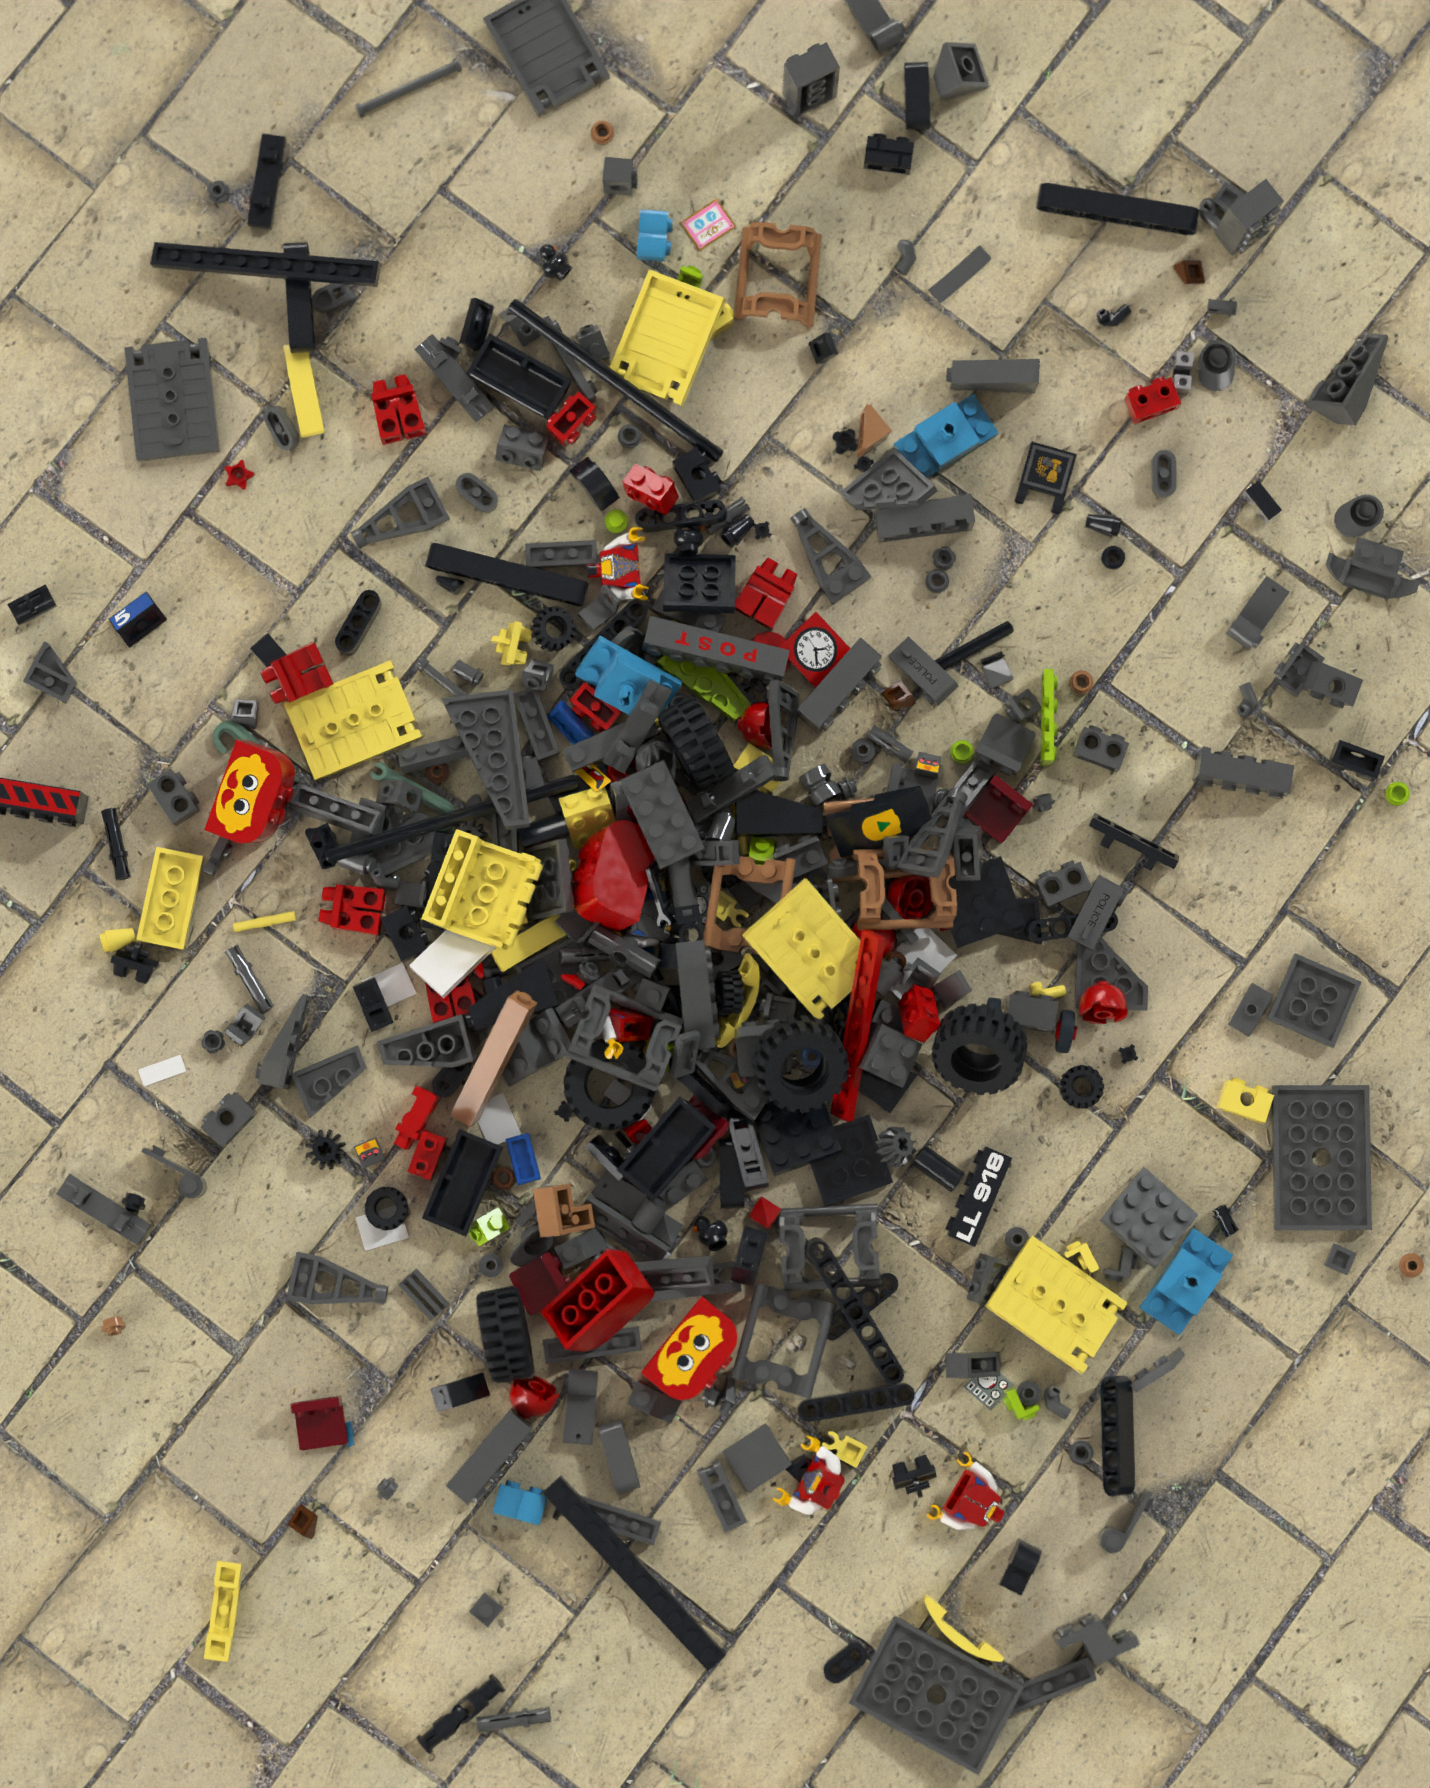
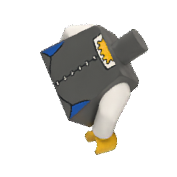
M648 882L639 922L625 928L623 932L636 939L639 943V948L657 945L660 940L666 941L669 933L679 936L682 925H677L675 920V924L669 927L668 922L664 920V928L657 926L659 913ZM672 903L671 906H670L667 910H668V911L674 916V918H675V912H674V907L672 906V905H673V903ZM612 931L613 933H618L620 937L624 936L620 931Z

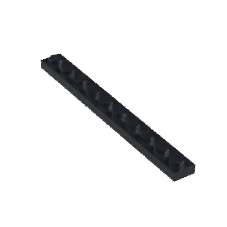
M154 242L150 262L153 268L371 287L378 286L381 269L379 261L161 242Z
M562 1475L543 1491L545 1497L707 1671L726 1656V1652Z

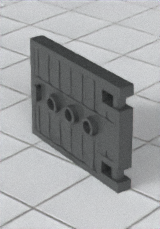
M514 0L483 17L484 24L538 117L546 114L545 108L552 105L556 109L594 88V81L600 78L602 82L610 79V74L567 0ZM594 66L595 70L588 73L587 69ZM545 93L547 97L539 100L538 96Z
M199 338L198 344H191L189 340L142 345V350L135 351L133 346L124 347L137 461L220 452L207 338ZM200 353V358L192 359V354ZM136 360H144V365L136 366Z

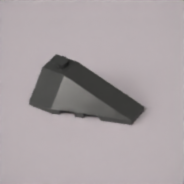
M1367 333L1348 353L1349 358L1341 366L1336 365L1332 369L1333 374L1327 381L1322 380L1315 387L1306 405L1336 424L1356 425L1367 407L1389 337L1384 334Z
M302 994L264 1057L262 1064H258L255 1078L259 1079V1084L289 1090L292 1079L291 1074L294 1070L310 996Z
M461 1014L377 1042L383 1064L454 1068L476 1060L479 1035L478 1032L474 1033L473 1028H468L465 1016Z

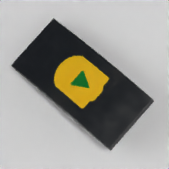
M920 785L875 794L874 800L851 804L848 811L827 814L826 822L842 858L853 855V850L881 848L884 846V837L907 835L912 837L918 833L925 823L932 819V814Z

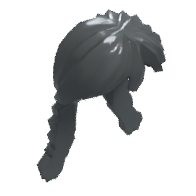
M652 738L639 747L635 757L638 772L664 760L674 782L689 790L692 795L699 793L692 782L677 768L674 749L670 742L661 738Z

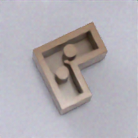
M570 1183L533 1189L540 1237L559 1236L595 1228L592 1205H573Z

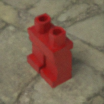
M406 374L394 377L397 388L389 390L385 380L373 382V393L371 396L379 435L383 445L403 441L398 415H400L406 440L427 435L413 384H410Z
M767 558L760 567H756L741 594L737 597L735 610L750 619L755 614V622L773 631L795 590L794 584L798 574L790 569H786L780 579L773 575L779 564ZM765 599V600L763 601L761 607H760V608L758 609V611L756 612V610H757V608L759 607V605H760V603L762 602V600Z
M310 642L269 662L270 666L260 672L265 684L277 679L280 685L279 688L269 692L274 704L285 701L290 703L334 684L326 666L320 664L324 661L315 642ZM316 666V667H314V668H312V669H310V670H307V671H305V672L302 673V671H304V670H306V669H308V668H310V667Z
M336 884V887H323L322 900L333 902L332 911L320 909L318 921L330 925L333 929L381 936V918L383 915L381 913L360 911L359 909L384 912L387 891L379 888Z
M469 974L445 998L441 997L425 982L433 1023L455 1017L450 996L453 999L456 1016L468 1014V1007L476 1003Z
M415 1086L412 1095L417 1098L410 1112L403 1116L402 1123H398L395 1130L399 1131V1134L394 1144L405 1150H410L414 1140L420 1139L421 1131L427 1126L441 1099L440 1096L421 1086Z
M428 1130L422 1131L407 1172L432 1181L439 1164L438 1159L442 1156L448 1138Z

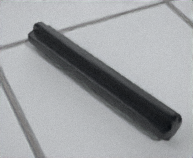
M1006 621L934 661L946 670L1010 635L1014 631L1013 626L1009 621Z

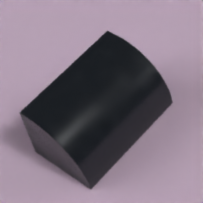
M563 812L530 822V827L518 828L524 849L570 835Z

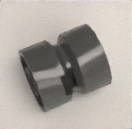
M825 763L799 777L804 789L810 791L808 796L814 807H818L841 794L837 783L830 780L832 774Z

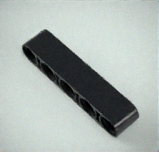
M308 242L284 243L283 252L309 255ZM285 279L290 352H315L311 281Z
M641 599L630 601L562 669L559 677L563 688L573 691L585 682V680L577 677L575 683L567 684L564 681V677L568 673L575 674L582 658L587 655L599 635L612 641L619 634L614 630L616 624L624 623L626 626H632L634 629H637L647 619L648 608L644 601ZM635 606H640L644 610V613L639 617H635L630 613L631 609Z
M1124 1375L1105 1377L1100 1387L1103 1489L1111 1497L1130 1495L1135 1489L1133 1388L1131 1387L1132 1382L1130 1378Z
M899 1383L897 1385H885L802 1400L797 1407V1412L803 1421L813 1422L896 1408L911 1404L915 1399V1391L909 1384ZM903 1387L910 1390V1397L905 1401H901L897 1397L898 1390ZM880 1391L886 1394L887 1399L884 1404L877 1405L874 1403L873 1397L876 1392ZM853 1396H860L863 1400L862 1406L858 1409H853L849 1405L850 1398ZM829 1400H836L839 1403V1408L834 1413H829L825 1409V1405ZM805 1404H812L815 1407V1413L811 1417H806L801 1412Z

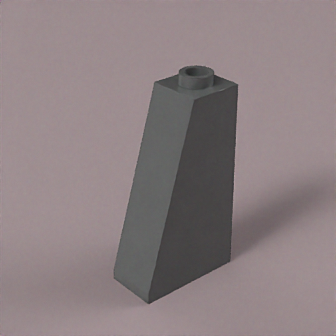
M1040 359L953 360L951 368H947L946 382H950V389L1035 393L1039 383Z

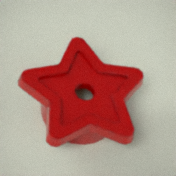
M240 460L236 465L225 466L224 468L229 476L226 486L238 485L241 489L245 490L247 480L254 476V472L245 468L243 460Z

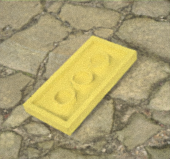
M156 847L136 938L137 941L185 950L204 856Z

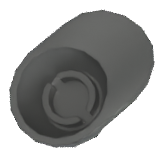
M1221 340L1212 341L1201 351L1198 370L1199 380L1208 390L1222 391L1228 388L1233 381L1236 358L1233 348L1228 343Z
M1363 494L1340 506L1334 515V523L1341 534L1347 537H1357L1380 524L1384 515V508L1377 497Z
M533 1224L526 1228L521 1235L520 1242L511 1252V1263L522 1267L548 1253L554 1246L555 1236L540 1237L538 1224Z

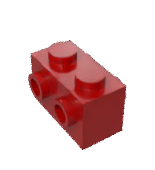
M1159 377L1152 380L1149 386L1142 387V385H1137L1128 390L1129 393L1126 394L1124 400L1134 425L1179 409L1181 401L1171 377L1168 379Z
M579 391L574 396L571 395L564 402V407L560 412L554 413L547 421L548 433L564 447L569 443L573 445L581 436L579 432L585 426L587 428L590 427L597 418L595 416L597 414L596 406Z
M634 464L622 481L626 490L625 493L629 498L639 501L650 509L667 515L679 498L674 481L667 476L661 477L647 466L641 467Z
M584 682L570 699V703L573 706L571 710L580 718H583L585 715L592 721L590 725L599 733L613 728L623 716L622 711L595 697L596 686L592 684L589 686Z
M913 984L898 1002L903 1032L905 1036L925 1043L937 1031L940 1020L934 992L926 987L922 988Z

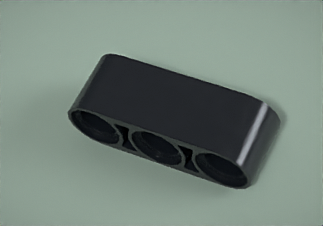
M904 62L906 130L930 129L928 62Z
M365 590L360 594L338 632L335 645L343 655L350 656L355 654L381 610L382 601L375 591ZM369 597H374L376 604L370 608L365 607V600ZM361 617L365 620L362 627H353L352 623L356 618ZM345 638L353 640L352 646L348 649L341 647V642Z
M731 1138L719 1139L720 1209L745 1208L744 1186Z

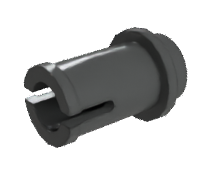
M1208 299L1207 314L1228 315V317H1231V315L1236 316L1237 301H1233V299L1229 301Z
M460 659L452 669V673L469 681L471 686H478L484 676L480 668L475 669Z

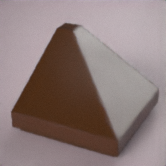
M1201 260L1181 261L1173 265L1174 270L1184 284L1205 283Z
M901 680L881 693L893 710L916 704L913 695Z
M299 1504L288 1526L302 1536L313 1539L318 1515L304 1505Z

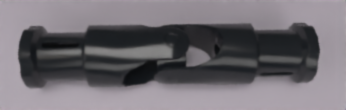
M494 1674L489 1675V1680L479 1688L475 1687L457 1702L451 1709L450 1714L441 1716L422 1736L418 1735L416 1738L419 1744L428 1754H431L433 1748L441 1741L448 1740L456 1733L460 1724L468 1723L490 1704L489 1701L500 1692L503 1693L505 1691L504 1686ZM465 1701H471L474 1706L470 1716L468 1710L461 1706Z

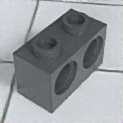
M1089 725V728L1084 727L1075 747L1073 757L1117 773L1120 770L1129 743L1125 742V738L1120 735L1111 734L1109 736L1103 734V730L1096 726ZM1086 738H1093L1096 741V748L1088 749L1084 744V740ZM1115 746L1119 751L1118 757H1110L1107 754V747Z
M169 769L149 782L147 786L172 824L178 826L200 811L197 807L200 802L193 791L188 793L184 787L187 782L180 772L175 773L172 769ZM167 781H174L175 787L171 792H165L163 789ZM181 800H186L188 803L187 809L183 812H178L176 809L177 803Z
M1071 860L1060 865L1062 870L1055 873L1052 870H1048L1038 875L1040 879L1036 880L1035 885L1046 908L1092 888L1081 861L1075 864ZM1068 873H1077L1079 883H1069L1067 880ZM1052 881L1056 883L1058 890L1055 894H1050L1046 891L1045 884Z

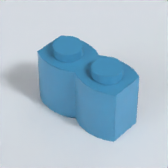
M640 209L637 260L665 262V255L670 256L671 241L666 240L667 232L672 233L673 218H668V211Z
M506 1480V1484H500L493 1513L540 1525L547 1498L543 1494V1489L530 1486L529 1490L520 1488V1483Z

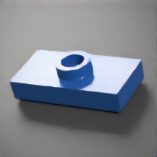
M563 700L547 716L572 745L595 735Z
M529 1133L505 1139L518 1186L540 1180L541 1176Z

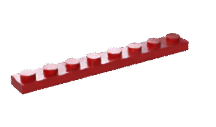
M870 930L862 931L842 1043L848 1055L849 1070L846 1071L848 1078L846 1083H841L843 1089L840 1094L837 1095L835 1093L833 1095L834 1100L832 1101L830 1114L846 1122L854 1120L862 1069L859 1066L866 1052L886 937Z

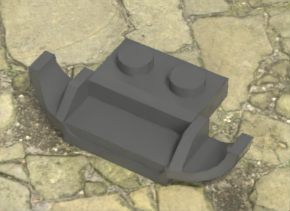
M1360 537L1356 541L1351 559L1347 558L1345 560L1329 552L1326 561V567L1329 572L1343 586L1384 599L1400 598L1417 592L1420 583L1419 580L1402 578V575L1398 574L1404 551Z

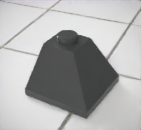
M946 42L942 45L933 75L940 98H958L990 87L976 43Z

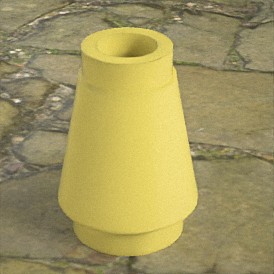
M133 928L104 930L105 933L99 934L104 953L108 951L112 953L132 942H136Z

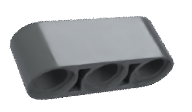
M622 1420L598 1426L616 1493L621 1494L641 1488Z

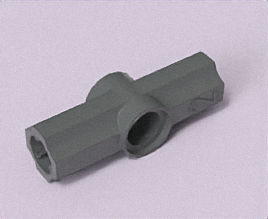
M597 925L588 940V943L609 954L611 961L619 967H626L628 965L649 978L654 975L661 962L660 959L639 948V943L633 937L628 935L620 937L601 925Z

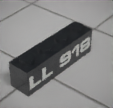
M986 1146L983 1150L978 1149L973 1163L977 1164L973 1173L969 1171L964 1182L967 1189L964 1195L959 1194L954 1206L958 1208L955 1217L950 1216L945 1227L949 1231L947 1236L970 1246H976L1012 1157Z

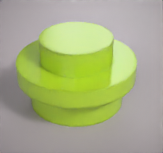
M611 510L605 517V526L610 532L621 533L628 526V517L622 510Z
M959 740L951 746L950 756L956 763L965 764L973 758L974 748L968 741Z
M1393 782L1387 787L1385 796L1390 804L1400 806L1408 801L1410 791L1404 783Z

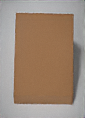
M866 404L861 412L857 457L864 456L881 444L892 432L873 406Z

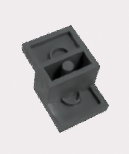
M882 999L877 1000L873 1009L867 1041L868 1048L859 1068L903 1088L922 1043L904 1035L899 1008Z
M552 1007L529 1020L502 1074L509 1087L527 1076L550 1066L567 1054L571 1042Z
M1091 1612L1078 1618L1079 1622L1071 1626L1069 1623L1057 1627V1632L1052 1634L1061 1649L1082 1640L1091 1661L1096 1666L1140 1645L1137 1636L1131 1630L1128 1632L1126 1629L1120 1630L1112 1635L1113 1639H1110L1102 1619L1097 1614L1092 1615Z

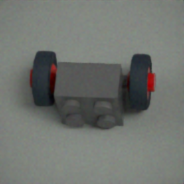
M1015 991L1007 996L1004 1013L1012 1015L1014 1017L1013 1021H1018L1022 1029L1051 1032V1034H1054L1056 1039L1055 1050L1057 1052L1068 1053L1072 1040L1076 1039L1077 1026H1075L1074 1011L1062 1010L1055 1027L1058 1002L1053 1001V996L1039 995L1037 998L1029 997V993L1024 991ZM988 998L987 1004L989 1007L1001 1009V999Z

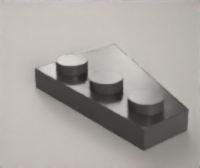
M357 1045L292 1073V1078L309 1118L314 1116L366 1070L367 1065Z

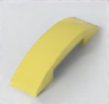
M745 953L738 969L741 974L742 988L744 990L742 1012L740 1014H728L727 1017L718 1015L720 1037L715 1038V1044L719 1048H723L735 1037V1029L742 1027L741 1023L747 1021L756 1002L760 973L757 962L749 953Z
M217 1561L214 1597L204 1659L229 1661L240 1593L242 1564Z
M927 1594L923 1597L931 1617L951 1641L977 1657L997 1662L1003 1661V1655L983 1640L976 1647L942 1619L947 1612L945 1608Z

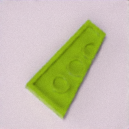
M665 655L655 663L667 673L682 680L684 686L732 722L743 715L746 708L751 705L728 675L717 671L716 668L708 666L701 668L688 661L676 662Z
M1044 669L1042 671L1040 766L1048 767L1056 760L1054 737L1057 735V723H1054V713H1057V699H1054V690H1057L1058 676L1054 675V669Z

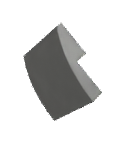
M766 1423L722 1451L748 1493L792 1465Z

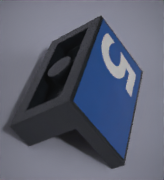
M146 591L108 620L130 648L168 619Z

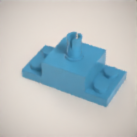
M972 394L957 404L953 402L916 425L914 431L896 441L894 447L928 479L996 437L999 432L975 395Z
M600 635L575 672V676L596 686L595 697L628 715L650 678L672 691L661 711L665 710L682 685V680Z
M1191 1228L1139 1308L1180 1335L1192 1316L1197 1315L1223 1276L1221 1273L1233 1257V1254L1195 1228Z

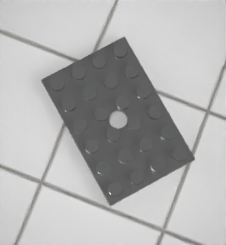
M1272 1085V1095H1274L1272 1100L1274 1230H1372L1369 1085ZM1318 1148H1324L1330 1154V1162L1325 1167H1318L1313 1163L1312 1155Z
M894 1615L849 1704L979 1775L1024 1686ZM933 1685H940L946 1691V1699L941 1704H933L927 1698V1691Z

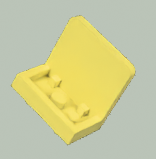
M605 787L598 792L591 788L559 798L575 849H581L592 834L616 822Z

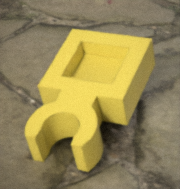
M720 890L716 917L723 922L729 917L733 926L741 928L742 925L736 921V917L743 915L745 918H748V913L741 909L736 910L734 907L738 902Z
M828 1431V1434L834 1437V1442L830 1445L823 1442L822 1446L828 1450H838L836 1456L840 1460L857 1468L868 1446L848 1435H845L842 1441L834 1431Z

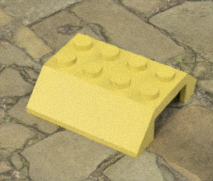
M456 829L422 920L489 946L507 950L508 946L513 947L518 934V930L515 927L516 925L521 926L527 910L523 906L525 903L529 904L535 889V885L532 884L533 880L538 881L544 865L540 864L541 860L534 856L505 849Z

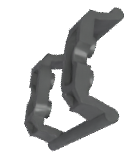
M593 984L584 1008L588 1011L589 1017L580 1019L566 1057L656 1092L671 1056V1053L667 1050V1045L670 1043L675 1044L683 1018L663 1010L658 1011L632 998ZM610 1001L662 1020L655 1027L645 1053L646 1067L638 1074L591 1056L592 1042L598 1039L610 1011Z
M878 1204L782 1208L780 1243L786 1244L788 1248V1253L781 1257L782 1278L785 1290L828 1289L823 1279L809 1280L802 1276V1270L805 1268L807 1260L805 1233L800 1228V1221L805 1217L855 1215L857 1218V1225L853 1229L854 1261L857 1267H859L860 1274L856 1278H848L852 1286H882L879 1252L873 1251L871 1247V1242L878 1238ZM842 1285L838 1288H848V1286Z
M756 1283L731 1378L764 1385L768 1380H773L777 1383L778 1390L811 1399L836 1305L804 1295L799 1300H792L789 1297V1291ZM764 1305L770 1306L773 1312L795 1319H817L820 1328L807 1374L799 1375L788 1366L766 1360L751 1362L747 1358L758 1312Z

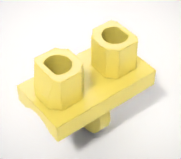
M514 621V623H509L508 630L500 629L499 637H491V642L497 644L495 652H503L500 665H523L526 663L527 652L518 650L517 646L518 641L523 643L530 642L532 630L523 627L522 622Z

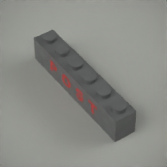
M653 616L649 618L642 650L652 656L665 655L676 662L688 661L697 667L705 668L708 666L716 668L721 673H737L745 679H761L766 684H769L770 680L782 681L789 655V650Z

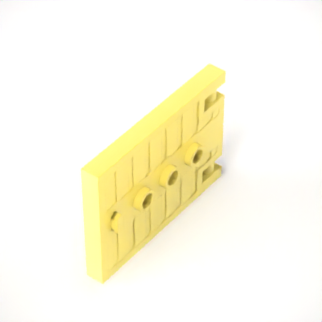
M649 269L610 368L641 391L664 400H668V397L673 398L675 404L683 407L726 299ZM623 363L629 364L627 370L622 369ZM674 382L680 384L678 390L672 388Z
M391 660L340 680L329 687L317 690L295 701L284 703L315 781L423 738L420 730H415L413 723L416 720L398 677L394 678L392 671L395 669ZM383 675L385 682L379 684L376 677ZM404 727L407 734L400 736L397 729Z
M806 878L742 934L813 1017L821 1019L824 1016L821 1012L827 1006L832 1009L852 991L856 969L855 962L858 958L860 940ZM819 995L821 999L814 1004L812 1000Z
M1030 1236L985 1307L1081 1374L1088 1367L1085 1364L1086 1359L1095 1356L1117 1321L1118 1317L1115 1316L1117 1310H1124L1127 1302L1037 1238ZM1104 1301L1110 1303L1107 1309L1102 1307ZM1074 1349L1080 1351L1077 1357L1072 1355Z

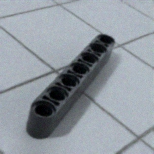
M1052 183L1040 184L1036 209L1043 212L1182 235L1196 234L1199 209L1192 206Z
M431 543L425 567L432 570L582 607L589 585L588 582L577 578L438 543Z
M819 1237L811 1238L807 1241L805 1250L882 1378L890 1385L899 1384L904 1378V1370L829 1246ZM817 1244L823 1245V1252L820 1255L812 1254L813 1246ZM835 1265V1273L830 1276L825 1275L824 1269L826 1266ZM839 1286H848L847 1294L844 1296L836 1294ZM860 1306V1313L857 1316H850L849 1310L851 1307ZM864 1327H873V1332L870 1336L864 1337L861 1335ZM877 1347H885V1353L881 1357L874 1356V1351ZM890 1367L898 1369L897 1374L893 1377L886 1376V1372Z

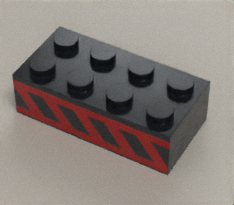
M0 777V815H6V812H10L11 815L22 819H29L30 816H34L38 821L53 823L54 819L64 826L76 827L77 823L84 825L89 796L83 792Z

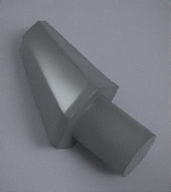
M730 1375L726 1376L720 1398L723 1403L719 1413L723 1416H727L731 1408H736L735 1380Z

